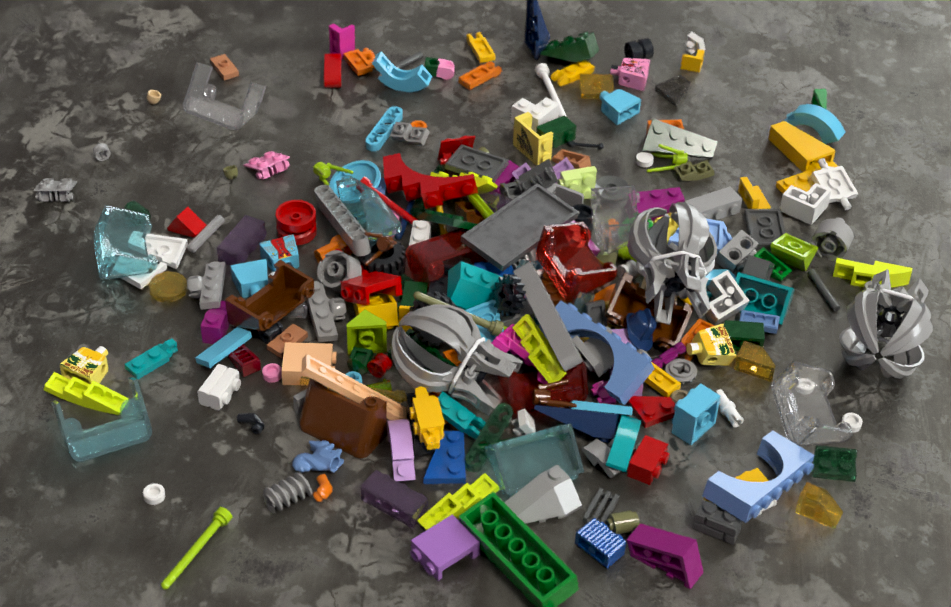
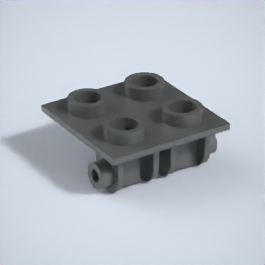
M550 159L518 177L521 182L519 188L523 192L537 183L547 188L558 181Z

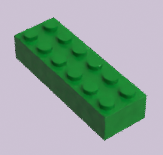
M491 492L459 516L460 522L480 541L481 551L535 607H557L579 590L577 575L494 492Z

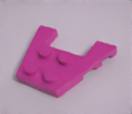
M511 324L491 342L499 350L505 353L510 351L514 355L518 354L522 357L525 364L535 367L528 358L530 354L520 343L522 339L512 328L514 324ZM538 370L537 380L542 384H548Z

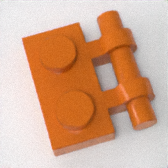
M365 48L363 52L356 49L343 53L344 60L358 76L373 72L375 67L372 62L375 54L372 50Z

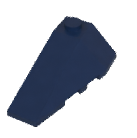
M527 0L524 42L535 60L541 57L540 52L545 48L544 46L548 45L550 34L538 0Z
M535 405V410L593 437H599L598 440L601 442L610 443L611 439L615 438L620 414Z

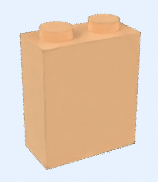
M285 342L282 384L308 386L310 378L302 374V358L306 354L335 369L333 364L337 362V352H333V344Z

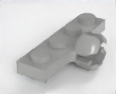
M215 261L206 264L203 277L197 275L188 278L187 289L190 290L189 297L193 299L200 298L201 310L220 308L226 273L225 262Z
M314 281V294L306 301L318 342L337 341L338 333L334 321H342L346 317L344 315L346 313L344 299H328L323 283L321 281Z

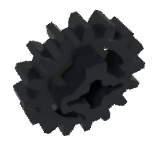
M503 274V277L498 278L499 282H495L496 289L493 290L494 297L492 298L496 300L494 307H498L497 312L502 313V316L514 317L516 314H520V309L524 308L522 302L526 301L524 298L526 291L523 290L525 284L520 283L521 278L517 277V275Z

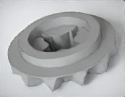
M674 359L666 365L665 372L684 384L685 382L691 383L692 379H696L697 368L689 360Z

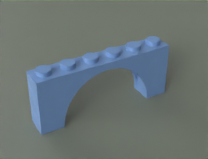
M560 301L555 308L572 339L577 335L579 338H595L605 342L612 348L614 367L611 377L604 388L611 397L625 406L655 369L651 363L652 359L644 352L642 354L638 353L631 343L627 342L625 344L622 342V339L616 333L612 332L610 334L607 332L606 327L601 323L597 322L595 324L592 322V318L586 313H579L573 304H566ZM540 325L539 328H540V330L542 331V333L544 334V336L546 337V335H545V333H544V331H543V329H542V327H541V325Z
M772 430L762 438L757 455L773 468L777 478L765 482H749L733 478L718 471L707 480L702 496L746 523L752 517L756 518L763 508L767 509L774 499L778 500L784 491L788 492L795 482L799 483L805 474H810L814 467L812 462L815 455Z

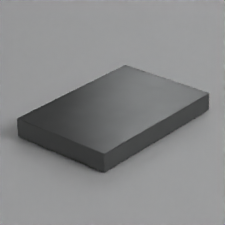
M461 144L445 163V169L459 174L473 172L478 174L480 178H482V175L488 176L493 179L492 182L494 183L509 165V160Z
M745 209L744 215L748 235L759 243L756 250H761L763 247L771 250V243L786 233L781 209Z

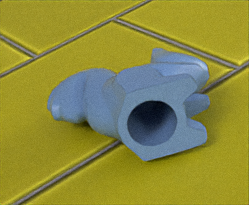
M325 440L309 441L310 450L314 453H301L297 455L292 462L294 470L299 472L313 470L334 473L344 463V460L340 458L342 450H332L335 445Z

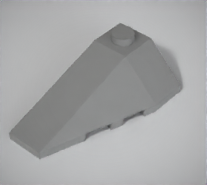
M558 465L539 474L504 502L525 524L535 521L543 523L546 522V519L558 517V519L564 518L582 508L571 478Z

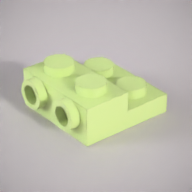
M595 166L561 171L558 184L582 193L584 200L594 198L597 170Z

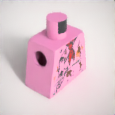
M624 58L621 66L612 65L610 75L619 76V84L622 86L644 91L650 60Z

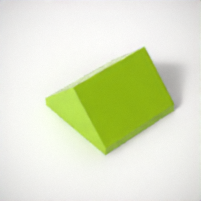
M787 233L773 241L770 246L771 253L780 261L805 272L819 248Z
M363 310L346 324L348 355H351L353 347L370 349L373 353L387 352L386 321L367 310Z

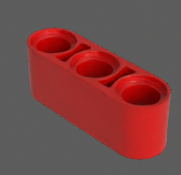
M325 53L324 88H341V53Z

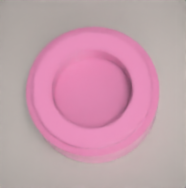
M275 363L267 364L262 369L263 379L271 383L279 381L282 378V367Z

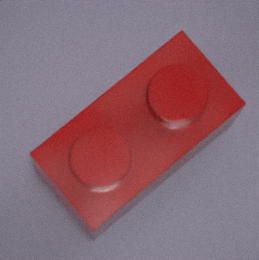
M645 435L629 462L627 477L651 485L654 478L658 479L662 470V464L666 465L670 456V453H667L668 443Z

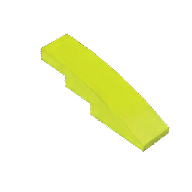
M525 314L512 328L522 339L520 343L530 354L528 358L548 383L560 381L567 373L561 366L549 341L529 314Z
M56 372L52 374L44 385V391L86 408L120 415L129 401V398L95 381L88 384L74 376L70 380Z
M484 473L471 485L466 483L455 494L452 495L449 492L417 521L425 530H428L452 514L460 520L459 516L491 492L497 493L500 488Z

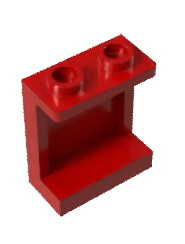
M375 271L341 282L342 299L365 306L370 305L369 294L373 292L396 297L402 295L401 276Z

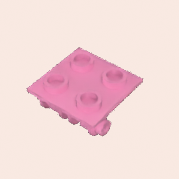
M269 151L264 153L263 157L250 159L249 163L244 164V166L257 170V179L264 180L273 176L274 173L278 174L287 170L290 164L286 159L290 157L282 155V153Z

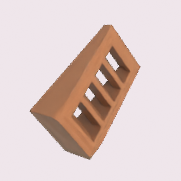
M561 149L552 157V161L557 164L567 157L575 169L591 167L589 156Z

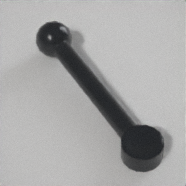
M574 141L568 142L569 147H594L600 150L604 148V144L602 143L587 144L575 143Z

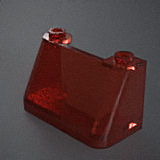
M584 222L545 225L536 249L539 263L565 300H574L613 281L618 272V269L612 262H606L602 266L589 248L588 243L591 239V231Z
M463 228L412 244L406 249V259L415 282H430L439 279L444 274L442 261L461 255V258H470L472 264L489 261L461 242V235L469 231Z
M582 362L566 371L567 374L561 380L568 379L569 383L546 389V391H550V400L569 403L571 400L585 401L588 397L586 363ZM513 371L509 378L497 375L509 407L515 414H518L517 411L524 408L528 413L538 412L535 410V405L532 404L533 389H538V384H542L537 380L538 371L517 374Z

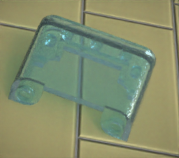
M344 176L341 178L342 180L336 181L339 199L359 224L366 222L368 232L392 236L402 231L401 222L377 192L356 178H352V176ZM368 236L370 242L378 240V238Z
M105 205L94 231L99 278L108 280L149 274L156 270L158 260L153 254L148 256L145 237L152 228L148 214Z
M571 423L550 427L484 446L503 495H508V498H511L539 474L555 465H558L571 480L579 478L578 474L584 472Z

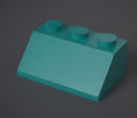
M460 261L448 270L447 297H450L458 308L467 310L493 300V290L496 289L495 282H499L498 278L503 276Z
M738 272L735 281L749 299V303L743 310L780 316L779 324L782 325L795 289Z

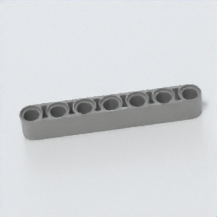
M320 185L316 187L314 192L318 208L356 256L369 254L371 249L368 236L364 234L366 231L330 186Z
M529 261L514 270V274L521 278L520 283L525 284L523 290L526 291L525 296L565 372L582 363L583 359L533 264Z

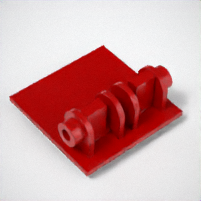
M475 135L462 136L456 139L448 138L441 141L437 158L440 161V165L445 166V163L461 144L473 148Z

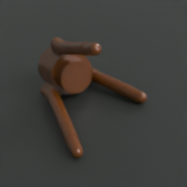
M365 232L366 236L378 238L377 247L379 249L377 253L365 262V265H369L378 256L383 254L384 251L392 249L397 242L389 235L383 236L382 233Z
M568 379L548 384H538V389H533L532 391L533 405L563 407L566 409L577 407L575 403L550 400V391H546L547 388L569 383Z

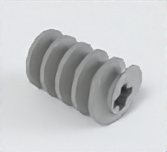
M295 473L293 477H287L286 481L281 480L278 484H272L271 488L266 487L263 490L266 506L272 514H275L274 507L282 511V503L290 507V499L297 503V496L304 500V492L309 496H312L313 493L310 484L300 473Z

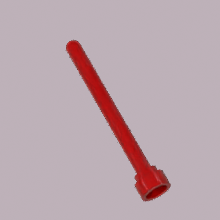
M364 176L358 183L357 189L361 192H369L413 225V221L417 220L374 188L371 180Z

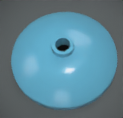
M366 160L354 161L341 167L349 169L354 173L349 174L337 171L331 178L329 186L342 203H355L371 195L369 192H361L356 188L360 180L365 176L371 180L373 187L377 188L381 180V173L373 162Z

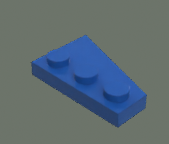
M444 431V437L440 440V448L435 449L424 476L423 484H466L464 432Z

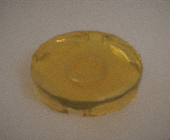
M162 272L151 279L149 283L150 295L160 302H165V300L173 302L181 299L187 292V280L182 274L177 272Z

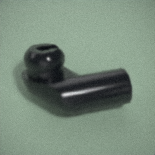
M239 413L237 415L238 423H250L254 434H260L264 430V422L256 413Z

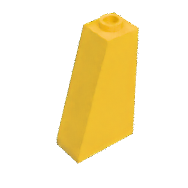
M786 121L771 125L768 139L802 172L819 167L818 161L823 158L826 163L833 162L835 150Z

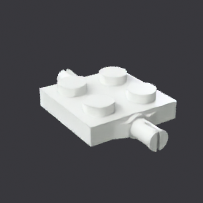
M824 158L820 159L818 163L822 169L812 172L810 175L814 183L831 189L829 203L841 202L844 209L849 210L852 206L848 199L856 198L858 195L857 190L843 166L830 167Z

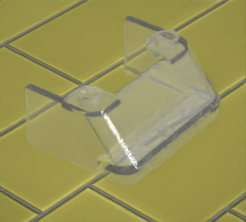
M196 62L183 102L184 111L230 130L237 131L241 129L257 114L266 86L250 82L242 108L238 109L215 100L216 88L208 83L213 67Z

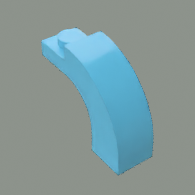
M382 51L376 54L372 62L375 69L380 72L378 79L394 90L416 92L427 87L432 78L423 65L412 70L397 68Z
M813 104L800 105L795 111L789 113L784 120L793 126L808 125L814 128L824 144L839 141L845 134L840 121L831 112Z

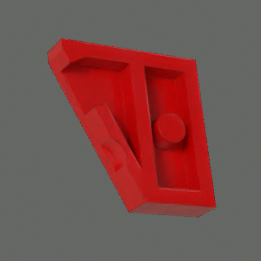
M632 396L626 403L633 408L632 412L638 420H641L644 428L674 418L675 402L671 397Z

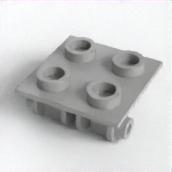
M45 178L34 189V191H38L35 195L36 200L53 201V191H55L56 201H59L60 195V201L69 202L73 200V192L70 191L77 181H72L70 178H64L61 181Z

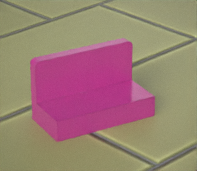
M335 24L329 26L330 53H341V59H343V53L355 50V27L353 25H349L344 29Z

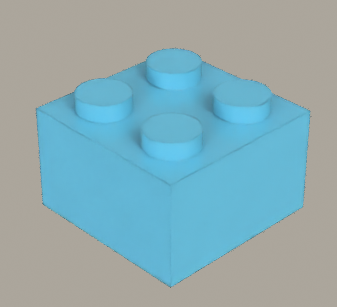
M699 384L695 389L692 388L687 396L682 400H678L674 406L675 414L672 420V434L689 445L695 443L716 424L720 395L703 384Z

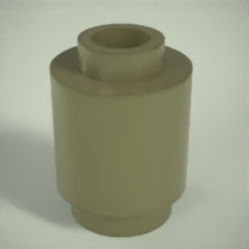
M630 510L609 514V519H606L607 527L615 534L633 532L640 524L637 512H631Z

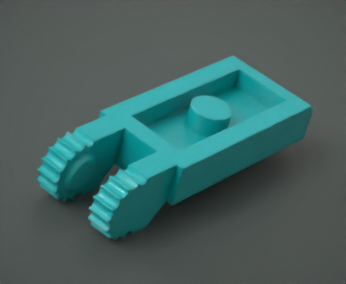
M442 391L438 396L443 419L462 433L465 432L470 437L478 440L482 435L478 429L482 431L487 429L488 425L485 420L477 417Z

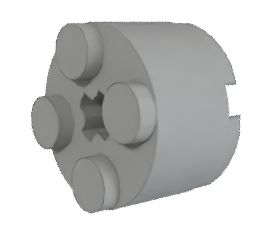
M839 217L826 219L819 224L812 237L811 244L819 247L816 255L821 258L822 256L828 257L829 261H836L837 258L842 259L854 239V234L844 219Z
M333 250L325 255L322 262H319L317 275L318 279L325 286L341 293V282L361 276L362 268L359 260L339 250Z

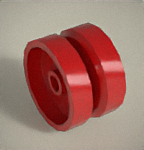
M290 200L282 203L276 209L278 238L293 234L296 245L307 244L317 235L316 210L312 204L303 200Z

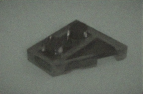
M680 74L655 85V91L676 107L690 89L691 82Z

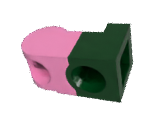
M425 57L424 68L431 76L441 77L445 80L453 78L454 63L452 61Z

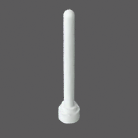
M545 63L538 64L535 68L537 76L543 79L552 101L560 104L559 117L566 116L548 76L550 72L548 66Z

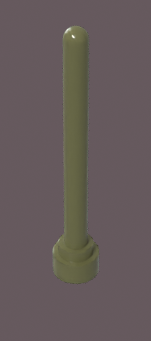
M418 291L413 295L415 299L429 305H450ZM467 312L472 316L473 321L477 325L486 328L491 335L497 337L502 332L503 322L498 320L488 321Z

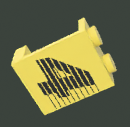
M529 112L514 117L513 145L536 166L547 159L551 161L553 133L549 132L539 136L532 130V114Z

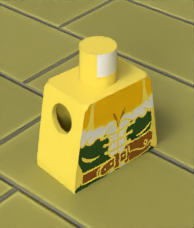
M724 324L700 330L692 339V343H688L686 346L687 353L689 355L696 354L702 365L728 366L737 356Z
M99 346L95 351L82 347L60 364L62 376L70 380L74 376L88 384H91L92 381L100 384L108 372L106 358L108 351L102 346Z

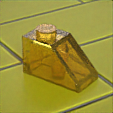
M744 341L737 354L734 370L772 382L776 366L765 349Z
M806 482L799 495L795 513L836 529L843 515L842 509L826 489Z

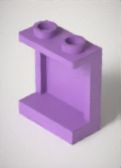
M452 514L412 539L410 553L416 562L419 561L424 566L430 576L433 575L439 581L442 579L443 570L466 555H469L472 559L479 556L480 541Z

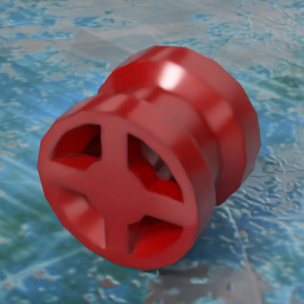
M377 353L374 360L367 364L368 371L377 378H382L386 371L392 367L391 359L384 353Z

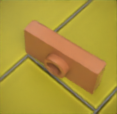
M225 54L210 58L211 65L223 80L239 76L238 69Z
M292 324L267 344V350L283 358L285 342L301 343L308 338V332Z

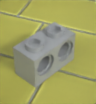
M741 230L718 252L715 262L724 269H729L732 273L736 270L740 271L744 258H748V255L754 256L757 253L756 248L759 243Z

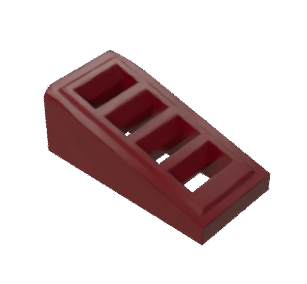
M244 344L227 355L243 377L261 370L259 358Z

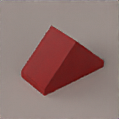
M187 207L171 222L167 230L195 238L207 225Z

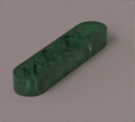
M502 403L494 409L466 455L465 467L470 472H479L484 467L511 422L513 409L510 405ZM506 411L507 415H504L502 420L499 421L500 413ZM490 426H497L500 431L493 434L489 432L488 428ZM480 442H487L490 448L483 450L478 444ZM477 454H479L478 463L471 464V461H474Z

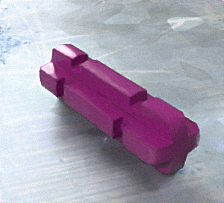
M682 342L674 345V348L671 347L661 354L659 358H655L651 362L662 368L663 364H668L678 357V354L684 353L686 347Z

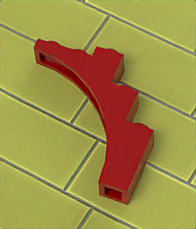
M400 153L383 157L384 180L388 194L404 190L407 201L422 198L425 209L443 205L444 200L478 193L474 174L457 177H434L410 169L402 161Z

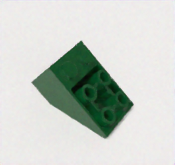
M588 31L579 33L577 37L570 35L563 38L564 40L558 41V39L550 41L540 53L545 56L580 62L591 59L599 51L594 32L588 33Z

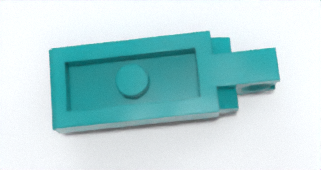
M169 339L163 344L154 346L125 363V369L136 379L142 378L170 361L169 358L178 351L177 342L174 339Z

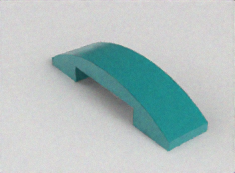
M624 414L621 415L606 466L626 472L641 420Z

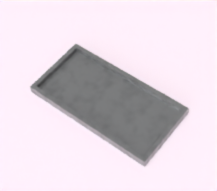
M537 183L461 235V242L495 267L504 271L576 219L579 211Z

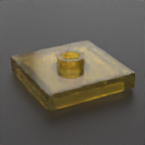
M580 74L582 99H599L603 91L608 93L614 91L613 74Z

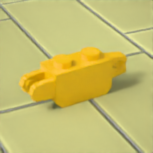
M420 386L415 389L416 398H413V407H409L410 418L415 420L413 423L414 434L419 436L420 443H424L427 450L440 448V440L444 437V419L437 397L429 396L427 389Z

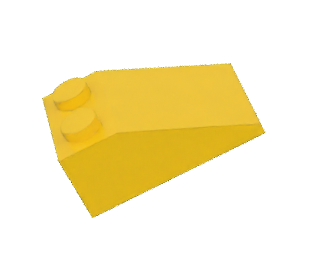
M373 292L369 294L370 305L365 306L353 303L356 316L363 310H367L386 321L387 329H392L399 324L397 302L392 295Z

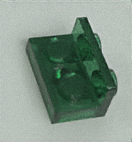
M815 446L813 478L855 482L857 477V449Z

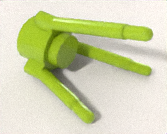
M659 144L658 147L674 152L673 155L652 152L651 154L656 157L672 159V164L675 165L647 169V172L673 170L674 167L687 162L688 153Z
M318 162L313 166V172L319 177V180L328 186L329 183L326 178L331 175V169L349 174L354 173L349 169L334 166L330 163Z

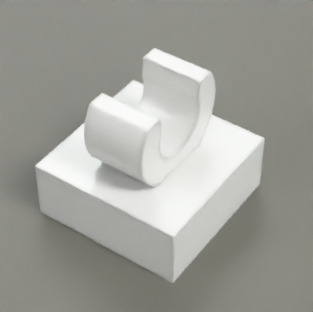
M693 32L687 35V52L693 54L698 49L705 50L704 40Z
M525 408L517 411L518 418L512 421L515 427L513 432L516 436H520L523 433L526 435L536 433L534 419Z

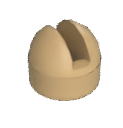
M156 90L148 91L147 101L150 104L154 105L160 101V92Z

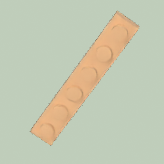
M308 354L302 358V374L306 377L316 380L323 386L329 387L340 395L346 396L359 404L366 397H378L386 401L388 420L407 419L406 407Z

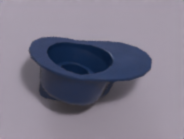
M646 308L635 313H628L626 322L630 342L637 349L649 351L653 345L652 334L657 327L650 309Z

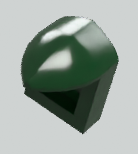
M353 347L350 358L347 360L350 372L355 371L361 375L365 374L368 371L367 364L374 355L373 351Z

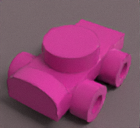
M601 380L592 385L591 392L593 396H599L596 398L598 403L616 404V400L604 388L608 381L604 382Z

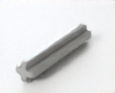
M217 215L187 245V250L190 253H194L225 222V219L221 215Z

